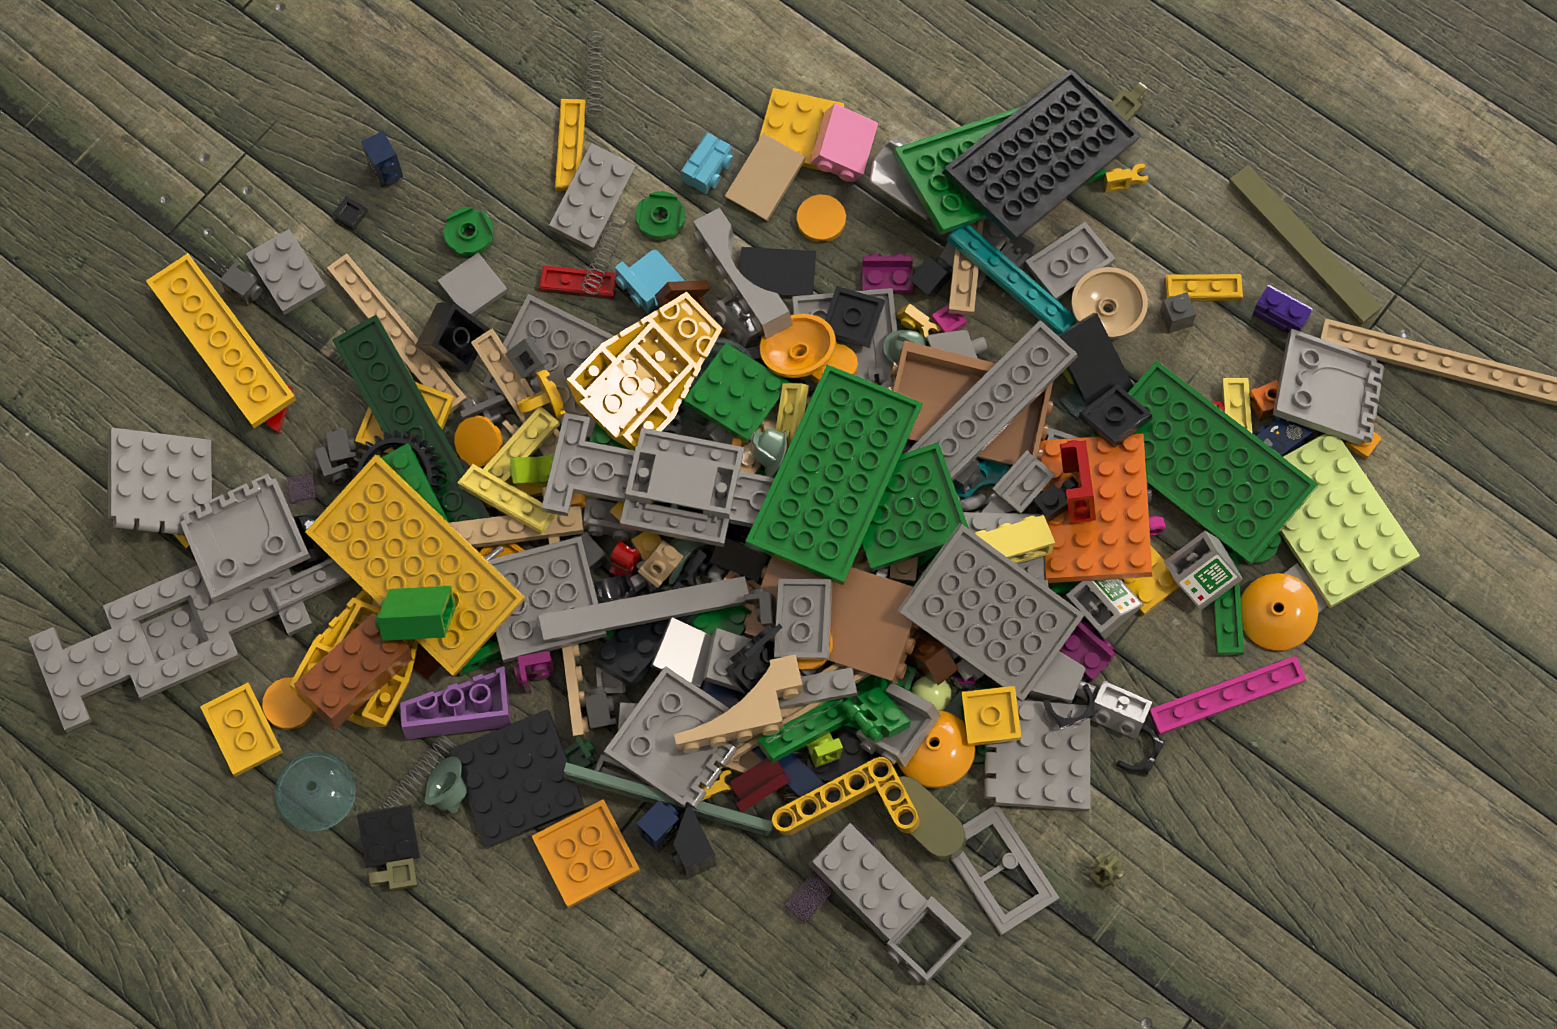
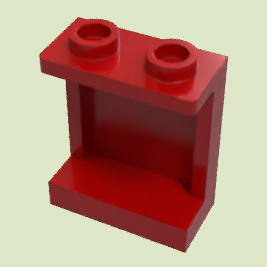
M1070 440L1060 444L1063 473L1078 472L1081 488L1066 490L1070 524L1095 521L1096 513L1086 440Z

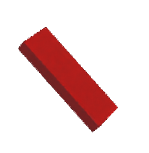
M543 265L539 289L540 292L614 299L616 273L604 272V277L602 272L591 270L592 273L600 277L595 275H589V277L602 282L599 284L592 280H586L588 283L600 287L598 288L599 293L593 295L586 293L581 288L588 270ZM584 284L587 290L595 293L598 292L597 288Z

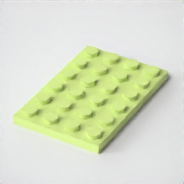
M1325 433L1284 456L1291 464L1318 483V488L1279 533L1329 608L1336 606L1420 557L1341 438Z

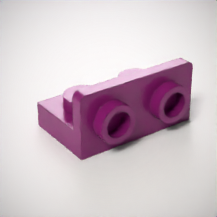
M870 254L863 256L862 291L893 288V294H912L913 282L910 278L912 277L913 257L905 254H895L893 256Z
M1085 621L1079 622L1059 650L1086 668L1084 676L1091 682L1113 661L1115 656L1113 646L1105 639L1100 640L1094 634L1093 628Z
M549 651L518 656L519 665H514L516 680L519 687L524 686L526 693H532L529 678L534 677L535 680H542L550 677L549 674L555 673Z

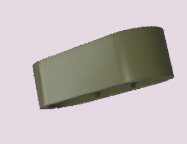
M899 777L920 820L918 828L914 832L907 834L937 860L949 861L958 857L966 846V833L962 823L917 780L911 777ZM893 789L888 792L887 799L896 801L900 798L901 792ZM884 804V807H885V809H886L888 815L891 817V815H890V813H889L887 807H886L885 804ZM904 813L901 815L899 822L903 825H909L912 823L914 816L910 813Z

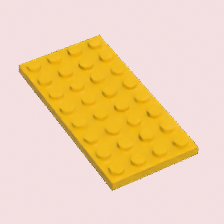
M375 455L305 531L379 605H381L382 600H385L389 589L451 586L456 609L446 637L415 640L452 676H456L526 599L515 586L378 455Z

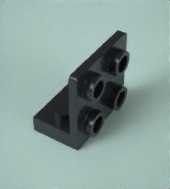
M780 623L773 629L767 626L730 658L732 664L725 670L745 693L754 688L770 667L769 660L775 659V646L769 639L783 628Z

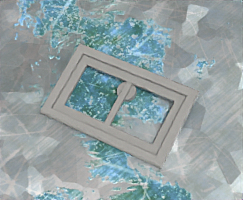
M994 805L963 825L966 841L993 824L1011 853L1005 854L1002 864L982 877L979 876L964 852L951 861L1002 936L1057 901L1059 896L999 806ZM1019 863L1039 894L1009 913L1004 914L984 882L1005 868L1008 870L1015 869Z

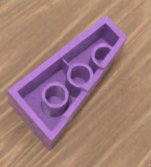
M505 667L497 668L495 672L484 676L483 674L472 677L473 680L459 685L457 683L449 685L447 689L436 693L432 691L401 702V725L405 738L414 739L499 729L511 725L508 678Z

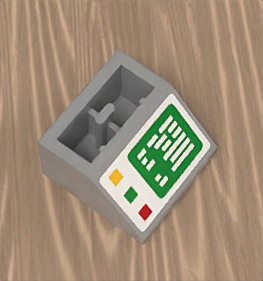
M1207 531L1202 532L1164 561L1175 582L1201 610L1243 580L1221 541Z
M1121 579L1082 581L1066 595L1070 603L1085 614L1084 618L1103 639H1106L1144 606Z

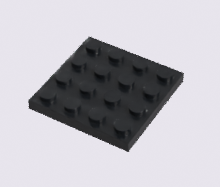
M548 709L450 749L452 757H457L461 761V778L467 788L466 797L486 849L586 808L577 783L562 777L565 765L569 761Z

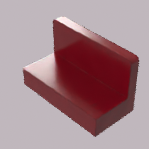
M766 758L732 780L730 785L740 799L736 805L741 812H744L791 780L779 761L771 763Z

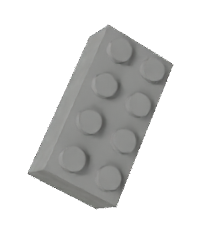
M851 823L844 826L808 863L884 942L890 940L927 902Z

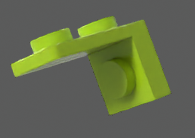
M554 454L539 457L510 458V474L513 483L548 482Z
M830 733L806 745L815 767L840 759L843 749L839 738L833 740Z

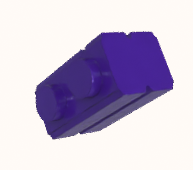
M1268 284L1258 300L1252 315L1283 332L1286 331L1288 334L1291 329L1300 332L1303 330L1313 308Z

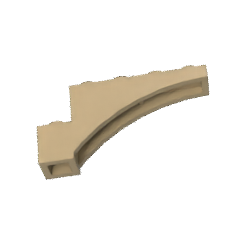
M796 654L769 660L770 667L756 686L727 712L696 728L674 734L678 751L692 753L698 751L702 746L719 747L725 745L726 741L729 740L747 741L753 738L752 735L761 733L766 736L774 735L779 732V729H784L778 698L792 699L798 697L799 693L804 692Z

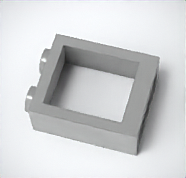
M931 896L887 942L886 948L889 950L887 955L897 964L902 962L909 969L907 974L915 982L920 983L922 981L927 985L969 941L972 933ZM929 914L957 941L926 973L898 945Z

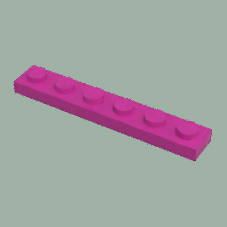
M1293 656L1149 709V714L1160 736L1302 684L1307 679L1297 657Z

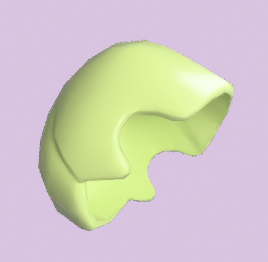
M924 676L915 681L909 692L933 703L937 710H945L951 702V689L945 680L940 685H937Z

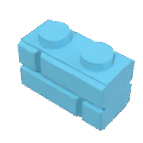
M706 133L681 170V180L704 194H707L710 188L715 189L721 179L720 173L724 168L727 170L732 164L734 158L732 156V146Z

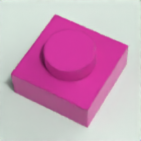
M949 304L934 313L931 318L939 326L942 333L958 331L967 325V320L962 314L948 313Z

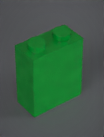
M451 586L389 589L385 600H382L380 613L375 618L376 629L380 630L382 640L445 638L456 609Z

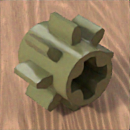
M1100 853L1089 867L1093 870L1092 879L1102 887L1109 883L1112 887H1115L1125 874V871L1121 870L1123 861L1114 856L1113 853L1106 857Z

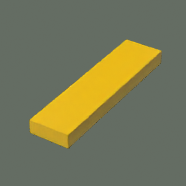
M561 99L555 180L556 191H567L582 162L586 100Z

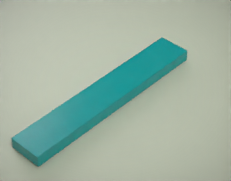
M970 225L954 230L946 239L1056 335L1075 323L1076 319L1070 311Z

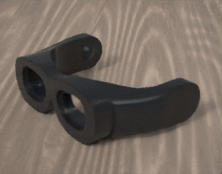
M1088 684L1083 685V690L1087 697V708L1084 714L1077 718L1062 717L1055 713L1048 699L1043 701L1049 717L1058 724L1060 729L1096 715L1093 694Z
M1142 725L1140 731L1148 734L1154 743L1155 750L1153 756L1145 763L1137 766L1129 765L1123 761H1118L1116 765L1123 770L1143 773L1148 776L1165 741L1160 739L1151 728Z

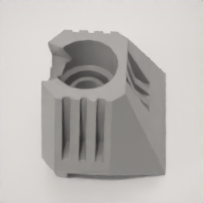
M901 137L892 138L885 143L873 160L869 183L927 220L930 218L892 154L896 147L908 143Z

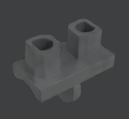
M495 389L485 392L483 395L485 401L477 405L474 399H468L461 403L462 411L460 413L463 421L467 418L483 416L492 420L490 422L494 424L502 420V417L510 414L503 394L499 395Z

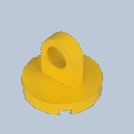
M544 369L536 373L541 391L518 401L516 405L520 413H525L547 404L553 417L557 420L564 417L566 412L562 410L564 405L555 383L552 380L548 381L546 378L550 376L547 370Z

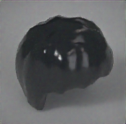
M628 575L606 578L593 584L598 604L637 597L635 587Z

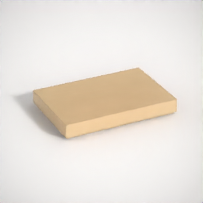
M763 133L725 197L768 222L805 162L806 157Z

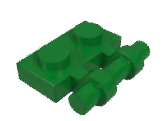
M879 686L858 696L857 705H854L850 700L845 701L842 705V708L847 712L846 716L852 722H856L861 727V732L875 743L883 738L880 732H883L887 738H890L910 728L911 720Z

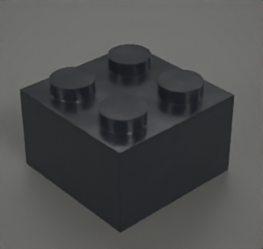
M441 302L436 304L415 346L452 373L469 372L478 355L471 342L489 331L490 328L455 302Z

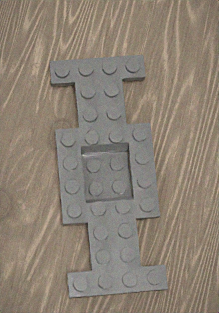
M564 413L543 500L542 512L568 517L573 493L624 502L620 527L724 547L729 523L747 527L753 526L774 478L740 471L744 447L647 428H641L635 451L587 442L590 417ZM654 500L701 509L703 514L654 505L651 502Z
M197 565L103 605L112 629L63 649L54 627L29 637L64 730L69 732L92 722L83 698L129 678H132L138 696L143 700L240 658L232 634L275 615H280L289 636L312 627V621L303 601L279 612L268 592L267 587L292 576L290 569L281 571L214 603ZM285 585L277 589L276 593L281 600H287L292 596V589ZM186 600H188L189 604L184 605L180 608H177L173 611H170L145 623L141 624L139 622L144 618H147L151 615H154L158 612H161Z

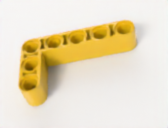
M884 757L875 758L776 810L772 817L776 830L784 836H790L878 790L896 827L901 832H914L918 828L920 820L891 762ZM879 766L889 768L888 774L885 777L875 776V770ZM857 778L863 779L865 781L863 788L859 790L851 788L853 780ZM893 789L901 792L900 798L896 801L887 799L888 792ZM831 791L841 793L837 802L831 803L827 801V796ZM808 803H814L817 806L816 811L812 815L803 814V808ZM904 813H910L914 816L912 823L909 825H903L899 822L901 815ZM783 816L792 817V823L789 827L782 828L779 826V821Z

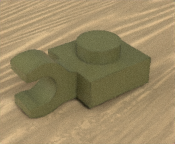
M1140 82L1130 93L1123 89L1109 105L1129 122L1142 108L1140 101L1146 96L1147 93L1145 91L1148 88Z
M413 858L386 862L387 871L368 873L371 887H378L389 883L390 891L417 887Z

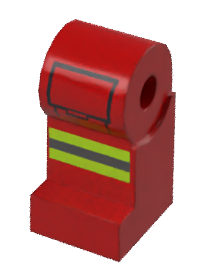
M620 541L610 557L613 565L609 574L612 576L628 575L629 578L636 575V564L642 561L640 551L632 549Z

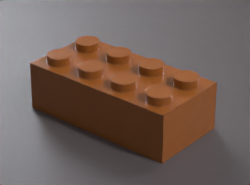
M374 613L366 618L294 684L298 697L333 730L342 725L412 660L411 649L403 640H382L380 630L376 629V615Z

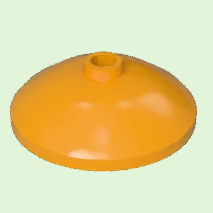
M811 314L790 315L793 326L768 339H765L763 336L760 342V354L765 366L777 375L789 378L808 376L822 369L833 357L836 349L835 334L829 323L818 316Z
M1282 573L1262 576L1253 581L1241 596L1243 631L1254 644L1271 651L1291 650L1304 643L1316 627L1318 605L1315 596L1304 582L1294 576ZM1277 604L1282 605L1284 608L1280 613L1275 612L1273 609Z
M937 710L941 715L908 764L905 767L898 764L906 777L917 780L923 787L943 788L958 782L967 774L974 760L975 745L968 746L964 721L946 711ZM932 740H937L939 742V745L937 747H932L930 745V742Z

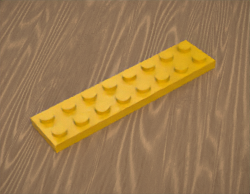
M189 254L181 257L146 280L149 287L253 428H256L296 401L294 394Z

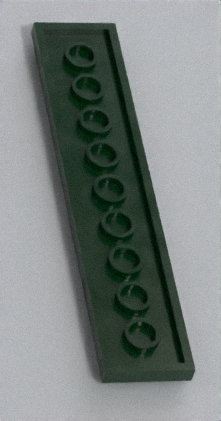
M374 315L332 339L383 432L390 433L392 437L394 430L399 431L401 436L403 431L410 432V438L413 434H417L420 436L419 441L421 439L428 441L427 447H435L436 450L432 455L438 454L441 457L436 464L444 465V468L438 470V473L446 476L445 479L438 481L445 488L437 489L436 493L442 496L441 499L437 498L448 522L490 518L491 515L482 500L459 488L458 481L466 471L379 317ZM395 446L392 448L393 450H396L402 446Z

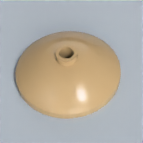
M1104 267L1090 271L1078 281L1072 294L1071 305L1077 322L1092 313H1097L1109 338L1116 339L1131 334L1141 325L1147 312L1148 299L1143 285L1135 276L1119 268ZM1108 307L1112 312L1107 313L1104 311V308Z

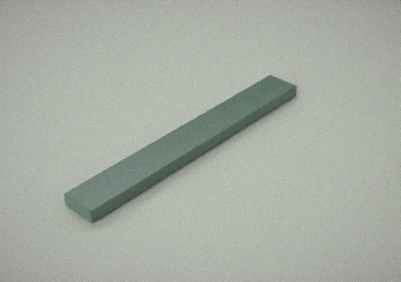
M566 763L562 777L567 780L651 804H656L660 800L664 805L670 803L677 811L685 813L686 808L690 807L688 804L684 808L655 788L570 763ZM703 801L699 803L696 809L692 808L697 817L763 836H769L773 828L772 821Z

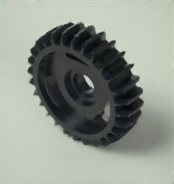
M394 430L391 437L390 433L383 432L384 440L377 435L374 436L375 444L366 441L365 443L369 449L367 451L358 450L363 455L362 458H353L358 463V468L353 467L350 470L357 475L375 455L382 457L381 453L385 450L408 443L424 474L427 475V480L436 498H442L441 495L436 493L437 489L445 488V486L438 483L439 480L446 478L445 475L438 473V470L444 468V465L436 464L441 457L438 454L432 455L436 450L435 447H427L428 441L426 439L419 441L420 436L417 434H413L410 438V432L403 431L401 436L399 431Z

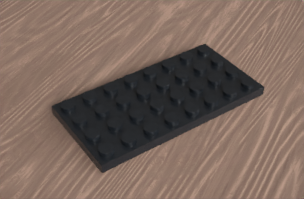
M1070 69L947 165L942 174L1006 236L1015 242L1138 141L1141 134L1081 77Z

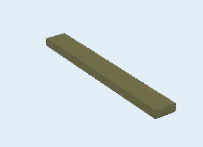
M1249 165L1229 179L1230 185L1361 325L1381 310L1382 306Z

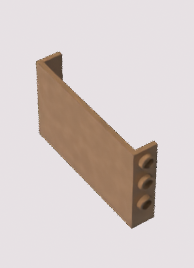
M904 340L898 363L893 362L890 377L894 378L893 385L888 386L887 389L923 403L908 441L917 442L996 363ZM1053 382L977 458L1013 466L1025 451L1028 450L1030 454L1041 462L1043 449L1039 447L1041 440H1045L1048 425L1044 423L1046 416H1050L1053 401H1049Z
M771 556L769 565L766 564L761 574L763 582L760 589H767V592L775 596L777 613L778 579L826 578ZM852 567L844 585L833 582L830 626L833 649L828 661L887 679L897 685L898 680H902L906 673L907 664L904 663L907 654L913 652L916 641L913 639L915 631L921 628L897 611L913 587ZM754 604L752 613L746 616L744 622L745 634L751 638L765 629L761 622H758L756 616V607L760 606V604ZM775 635L769 639L773 643H775Z

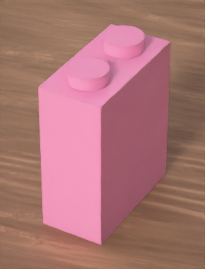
M834 103L824 113L810 163L817 166L821 171L838 175L844 181L855 182L864 174L878 123Z

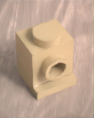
M663 540L637 572L658 588L684 556Z

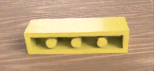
M1044 515L1039 517L1029 516L1019 523L1012 525L1005 523L998 526L995 530L988 532L982 530L975 533L1015 564L1052 554L1055 545Z

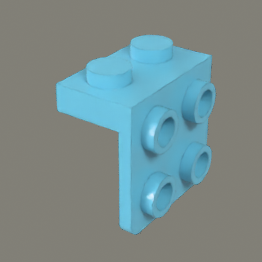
M657 250L650 251L629 268L623 261L615 266L616 283L621 289H626L631 295L633 302L639 308L642 307L647 314H650L659 307L655 294L667 282L684 281Z

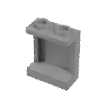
M891 682L886 692L896 706L911 720L910 728L890 738H887L883 732H880L883 738L877 743L871 738H867L861 730H858L856 735L862 742L860 746L871 754L877 752L881 754V757L888 759L892 765L898 763L905 767L941 715L933 703Z

